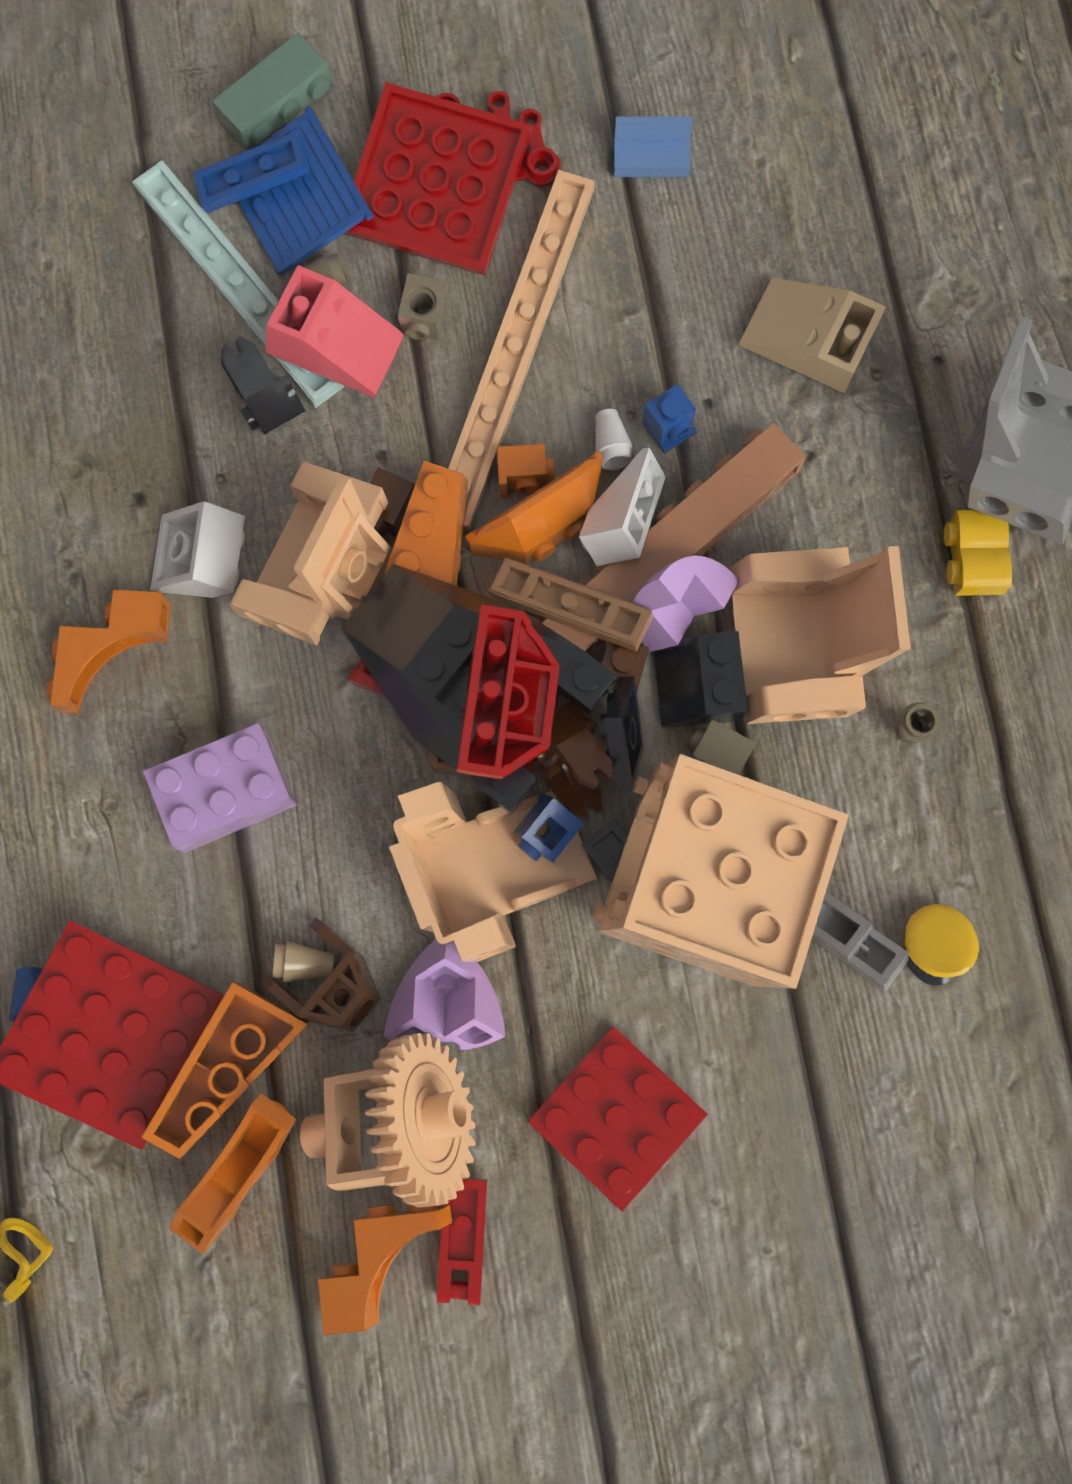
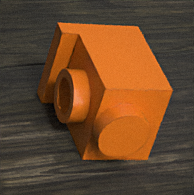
M545 444L497 447L500 498H508V490H516L520 494L534 493L547 485V482L555 479L553 457L546 458Z

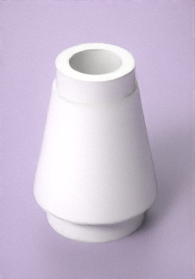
M601 410L595 415V453L599 451L603 456V469L608 471L623 469L632 461L633 445L617 410Z

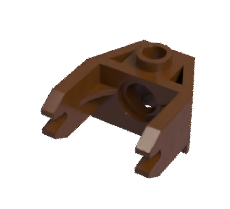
M568 702L554 710L549 750L532 761L537 765L546 784L559 802L577 818L585 822L588 820L589 815L584 805H588L597 814L602 809L601 793L597 789L599 782L594 773H599L607 782L612 780V760L593 737L597 725L596 721L587 717L582 710Z
M315 918L309 926L338 951L341 959L340 963L308 1001L299 999L288 988L269 975L261 984L298 1018L354 1032L379 1002L380 996L364 956L326 924ZM350 996V1001L346 1004V1000Z

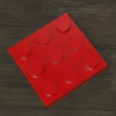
M612 1026L527 1122L623 1212L708 1114Z

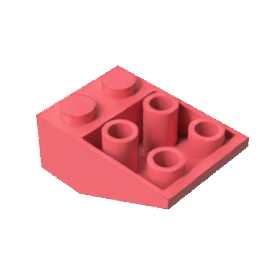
M298 265L266 325L265 353L375 398L404 339V333L335 280Z

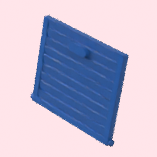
M310 106L305 108L304 114L258 146L297 131L302 137L311 173L239 201L274 267L281 276L364 219L370 220L373 218L371 210Z

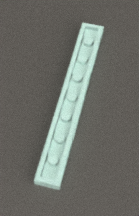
M161 160L132 181L134 188L266 348V325L279 302L278 299ZM274 357L315 408L345 387L342 384Z

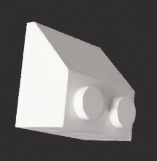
M205 501L163 514L150 590L161 593L211 598L234 593L235 586L239 580L238 562L240 548L245 539L243 530L245 516Z

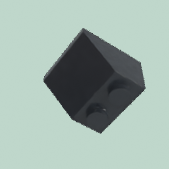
M739 631L698 634L681 639L676 646L654 651L661 728L710 724L712 720L718 723L743 720L748 710Z

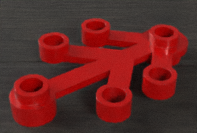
M503 91L492 92L487 99L488 112L510 118L509 96ZM441 93L436 96L461 104L459 98L451 93ZM496 102H502L505 104L503 107L500 108L493 106V104ZM525 109L521 112L519 121L534 120L536 123L531 125L532 132L528 142L530 151L527 149L525 151L516 182L527 179L536 186H548L554 183L558 170H561V162L554 151L544 145L540 113L535 109ZM541 166L548 168L545 171H538L536 169Z

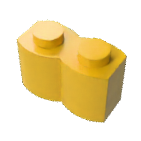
M957 510L950 519V522H946L944 527L945 546H950L953 558L947 564L946 576L948 584H953L955 596L1004 595L1012 586V563L1008 548V522L976 510Z

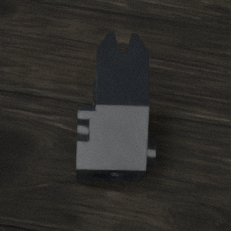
M242 336L237 338L235 345L239 355H236L227 344L221 349V365L246 406L240 411L252 431L259 428L262 434L265 435L306 411L287 375L275 380L254 343Z

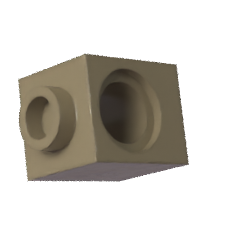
M407 273L398 312L402 333L419 341H425L428 338L439 340L448 302L446 280ZM420 307H428L431 309L429 312L425 314H417L414 312L416 309Z
M712 720L707 730L698 727L688 749L694 751L693 759L739 775L756 742Z

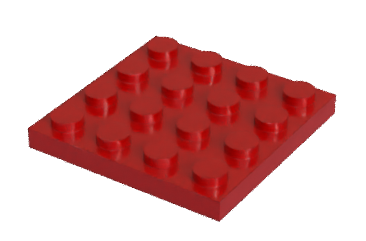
M385 82L354 179L357 188L372 212L373 218L370 220L364 219L344 234L486 276L531 136V124Z
M70 920L0 1047V1084L143 1150L147 1143L142 1138L144 1132L211 1020L224 994Z

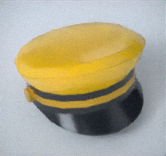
M932 904L917 910L910 917L906 925L904 940H902V947L909 952V961L907 963L913 974L919 980L930 985L946 984L956 976L969 971L974 965L979 952L978 938L972 923L963 913L951 906Z

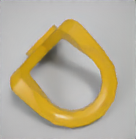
M11 1217L4 1219L0 1223V1248L20 1266L16 1279L2 1295L9 1303L15 1301L28 1288L31 1283L29 1277L45 1262L53 1250L52 1243L38 1228L23 1219ZM16 1230L25 1234L41 1251L39 1257L31 1265L9 1243L5 1235L6 1231Z

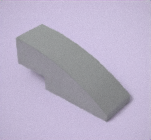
M825 892L812 939L885 993L909 961V952L874 929L871 922Z

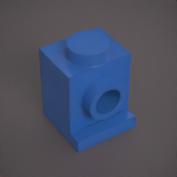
M679 384L645 404L642 424L665 454L696 434L697 430L693 426L696 408Z
M541 793L537 798V803L513 833L521 839L517 847L534 861H537L542 856L553 863L584 823L555 798ZM545 822L546 832L542 836H537L536 832Z

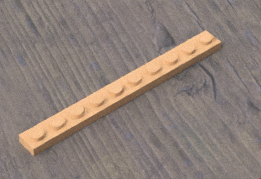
M558 170L448 469L462 473L468 480L464 530L470 531L497 457V447L502 444L595 186L594 180Z

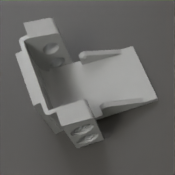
M1022 316L992 394L979 413L955 477L971 483L968 500L969 508L1063 545L1072 517V371L1040 359L1030 335L1032 320Z

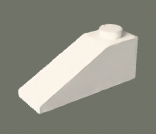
M649 447L642 449L587 513L579 538L583 549L588 551L596 566L640 558L665 481V475Z

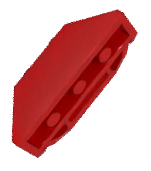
M481 604L458 744L457 772L502 779L549 750L560 665L544 640L533 628L532 622L524 611Z

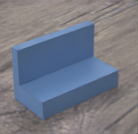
M616 116L614 177H689L690 139L693 117Z

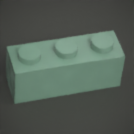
M297 32L212 100L219 123L246 151L255 148L271 137L286 122L295 120L300 111L311 102L322 98L327 93L328 89L333 85L328 62Z

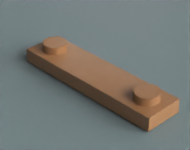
M507 557L503 560L488 590L490 597L635 652H637L654 617L650 609Z

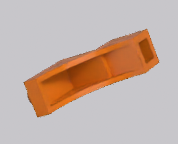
M113 590L112 601L108 602L105 607V623L109 626L108 629L60 626L59 637L55 638L52 644V658L55 662L54 677H51L47 684V698L50 701V706L63 714L79 715L81 702L88 685L96 673L109 660L137 645L151 642H167L171 609L169 600L161 592Z
M260 1093L250 1105L245 1117L219 1157L177 1209L169 1229L204 1255L235 1217L247 1193L274 1162L296 1118L290 1115L282 1104L272 1101Z
M394 1204L375 1205L368 1207L367 1215L353 1220L358 1262L333 1265L332 1273L318 1279L323 1335L366 1331L380 1322V1296L386 1274L392 1262L403 1247L416 1236L429 1231L440 1230L451 1224L450 1205L416 1207L409 1204V1210L394 1211Z

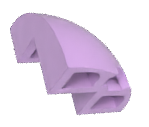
M704 556L684 557L661 568L646 581L633 601V604L652 610L654 616L642 640L643 645L649 647V652L678 645L694 616L724 609L739 579L721 563Z
M435 939L418 956L400 983L387 1016L384 1032L385 1038L393 1040L410 1034L429 1033L431 1038L438 1037L440 1042H454L458 1045L459 1050H468L488 1045L505 1037V1028L497 996L479 963L461 961L454 940L446 944H440Z

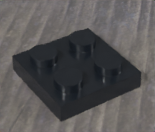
M635 676L618 677L613 693H608L607 711L600 715L599 721L600 736L608 741L609 750L606 751V754L612 760L615 791H632L644 750Z

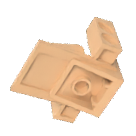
M302 462L290 485L298 502L257 582L242 579L229 606L238 616L317 646L329 617L335 618L338 616L348 620L384 575L392 549L374 529L383 509L385 510L388 505L382 487Z
M899 546L886 547L878 554L850 564L848 547L754 553L747 555L730 567L731 572L739 579L731 594L733 609L731 613L733 631H739L748 710L745 715V724L849 717L866 708L863 676L867 672L911 649Z
M437 782L398 796L405 817L393 823V829L399 843L390 846L389 849L421 930L434 932L436 940L440 944H446L454 940L463 962L477 963L516 947L504 917L505 915L597 880L588 854L581 846L583 842L579 832L575 834L553 863L542 856L537 861H534L517 847L521 839L513 832L537 803L538 796L523 800L512 815L502 807L482 812L476 816L477 819L469 822L466 821L456 793L442 782ZM552 791L545 793L559 802ZM545 822L536 832L537 836H542L546 832Z

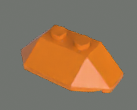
M597 451L569 471L483 526L465 536L466 545L471 555L502 561L507 557L527 565L533 560L541 562L550 557L556 551V545L567 538L570 541L578 539L587 513L596 502L602 473L603 456Z

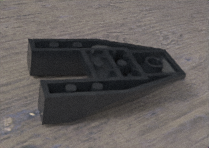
M393 564L341 629L411 736L457 772L458 744L481 604L518 611L522 610L516 606ZM526 613L532 622L531 625L544 640L560 665L557 692L590 717L615 685L617 675L583 649ZM523 766L502 779L457 772L510 815L516 811L538 783L537 777Z

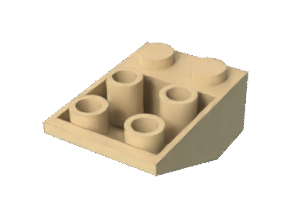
M772 278L739 342V346L845 393L886 306L850 290Z

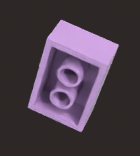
M260 723L143 771L171 846L183 853L298 805L269 732Z

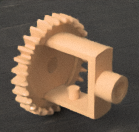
M429 1033L401 1036L391 1040L385 1048L380 1050V1057L373 1062L374 1069L324 1078V1113L310 1115L303 1120L300 1128V1141L305 1154L309 1158L326 1159V1185L337 1191L391 1185L395 1186L393 1189L395 1196L401 1197L404 1203L416 1207L448 1204V1200L457 1198L456 1191L464 1189L462 1179L469 1178L470 1176L466 1164L473 1163L474 1160L468 1147L475 1146V1140L469 1134V1130L475 1128V1123L471 1121L473 1105L469 1104L466 1098L470 1092L469 1087L462 1088L461 1086L464 1073L463 1071L455 1072L457 1059L456 1057L449 1058V1047L447 1045L440 1046V1039L438 1037L431 1038ZM379 1087L365 1093L367 1098L374 1099L377 1102V1107L365 1111L366 1116H373L378 1124L366 1131L369 1135L380 1136L378 1145L370 1149L372 1153L377 1154L376 1169L361 1171L359 1090Z

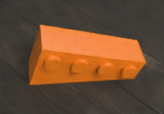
M423 461L384 575L395 564L457 586L468 491V480L462 473Z
M232 982L142 1138L181 1159L309 1022L298 1018L290 1010L240 982Z

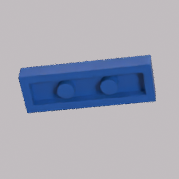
M297 131L193 172L201 207L207 213L311 173L303 140Z

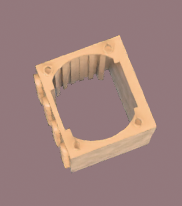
M682 754L677 755L664 764L660 762L655 770L648 773L646 779L638 776L633 793H638L641 796L605 905L596 903L591 915V920L599 922L596 932L750 986L796 989L849 815Z

